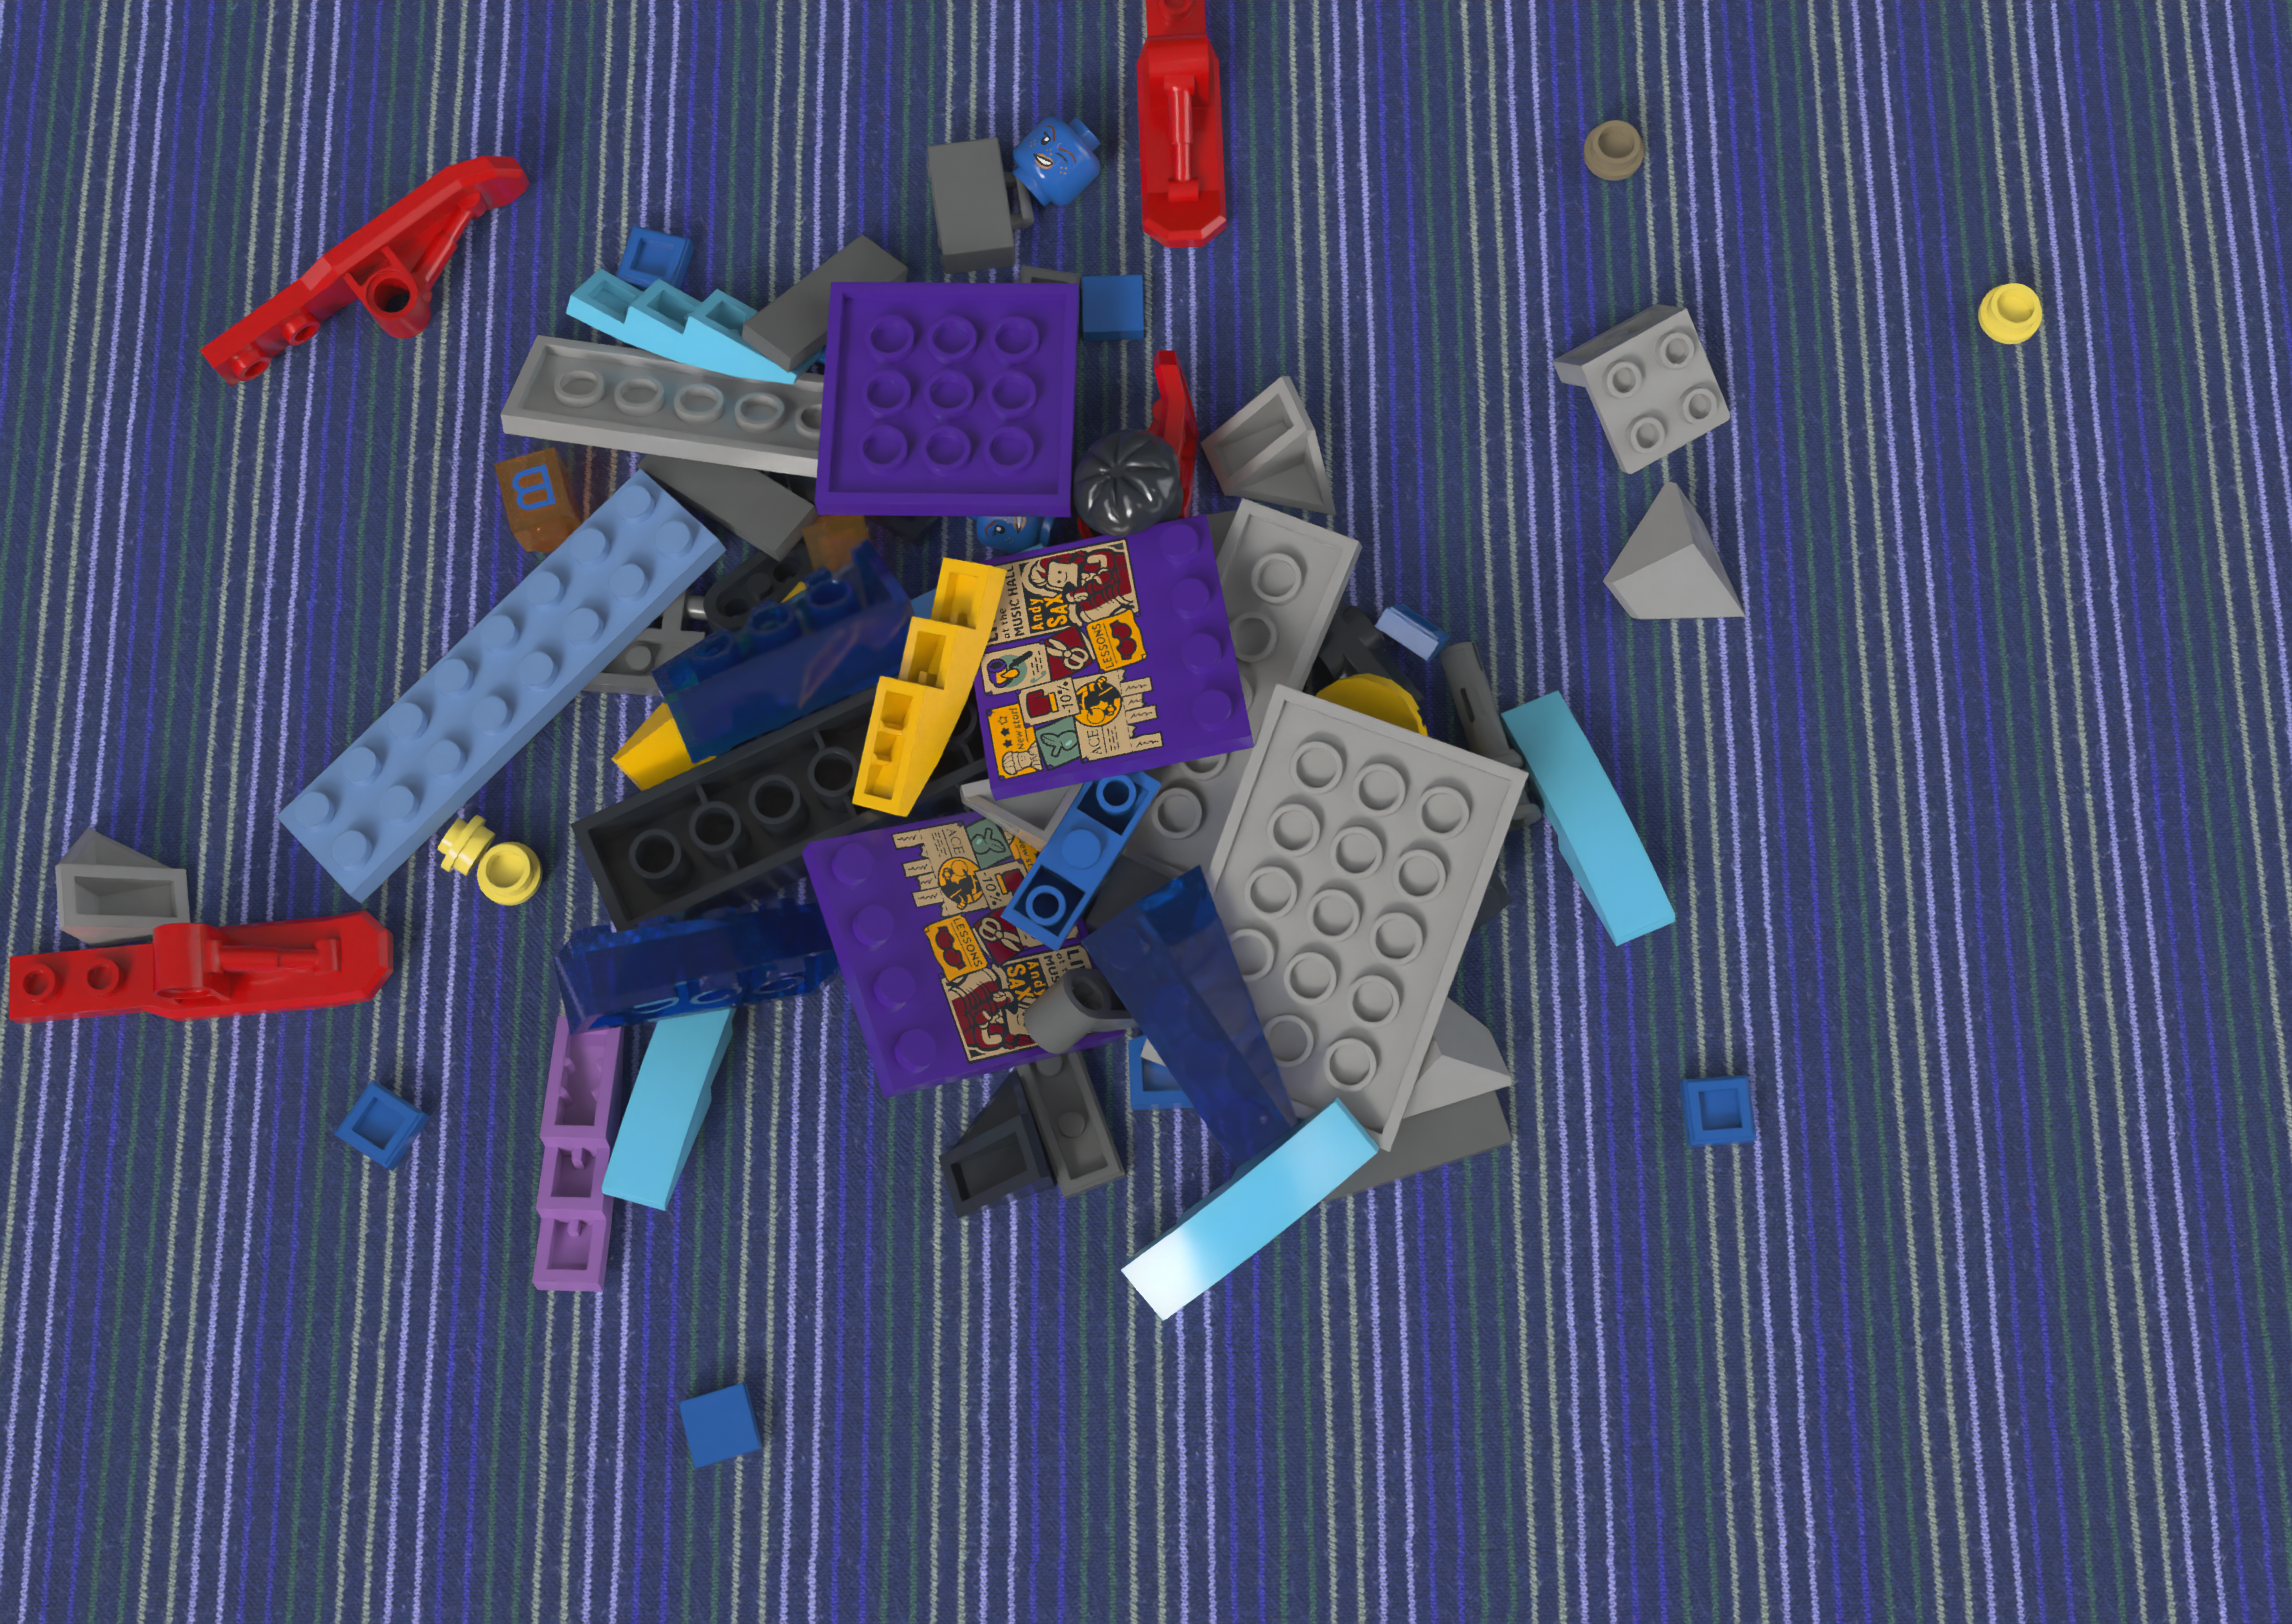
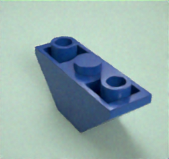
M1142 771L1085 782L1049 842L1044 846L1000 917L1057 952L1098 894L1120 855L1123 854L1162 784Z

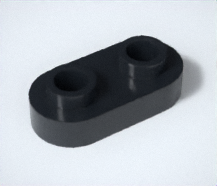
M797 542L781 562L760 550L715 583L706 593L703 602L704 612L712 631L721 639L732 642L747 625L760 626L799 582L813 583L816 587L819 576L810 549L804 544ZM794 576L793 578H791L789 581H787V582H785V583H784V582H780L782 579H784V578H786V577ZM746 612L745 614H743V615H741V616L733 617L734 615H736V614H738V613Z

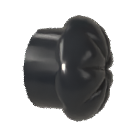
M1139 428L1113 431L1096 440L1082 455L1073 473L1072 497L1079 516L1093 530L1114 537L1137 534L1155 524L1176 520L1182 511L1184 492L1180 479V466L1173 448L1160 436Z

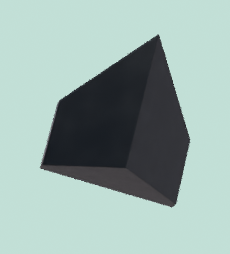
M1014 1067L953 1149L938 1156L957 1219L1055 1188L1018 1070Z

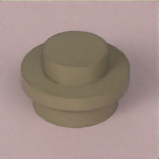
M1619 120L1608 121L1594 128L1587 136L1583 148V157L1588 169L1596 176L1610 181L1623 180L1633 175L1640 167L1644 156V144L1637 130L1632 125Z

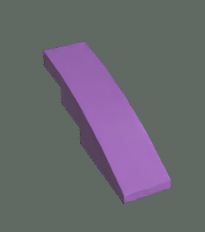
M558 1016L540 1131V1138L545 1146L536 1204V1210L541 1217L532 1282L537 1290L603 1292L614 1197L603 1194L601 1187L620 1128L624 1021L622 1018Z

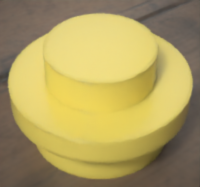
M2010 283L1995 287L1986 294L1979 306L1978 319L1984 332L1993 340L2004 344H2018L2028 340L2036 332L2042 320V309L2039 298L2032 289L2023 284Z
M477 814L469 823L460 818L455 821L437 849L446 855L441 868L449 873L455 868L465 876L472 872L496 835L484 827L486 822L484 818Z
M504 842L490 848L480 860L477 869V880L482 892L495 903L506 906L518 905L530 899L538 890L543 875L542 865L538 856L529 847L518 842Z

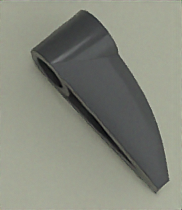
M1069 969L1025 1010V1027L1031 1038L1044 1050L1055 1054L1066 1053L1088 1032H1107L1152 1024L1167 981L1108 970Z

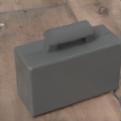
M994 137L928 146L929 162H927L926 166L928 177L932 181L931 190L938 231V247L942 250L940 264L944 267L945 273L954 274L1014 266L1016 260L1013 231L1022 227L1024 230L1031 226L1034 222L1030 190L1011 172L1003 171L999 139ZM1016 186L1021 214L1010 215L1006 188Z

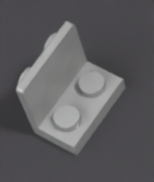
M1654 304L1552 361L1562 383L1586 387L1619 467L1624 473L1633 474L1725 423L1730 418L1729 410L1687 308Z

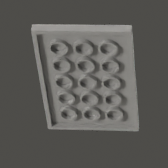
M1276 683L1254 743V748L1251 751L1140 1057L1302 1119H1306L1335 1097H1338L1381 1149L1390 1152L1529 773Z

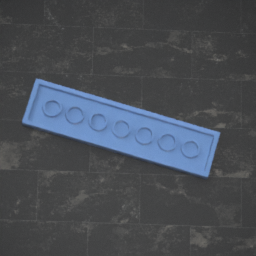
M639 469L276 817L351 897L362 903L726 551L725 547L714 534L644 471Z

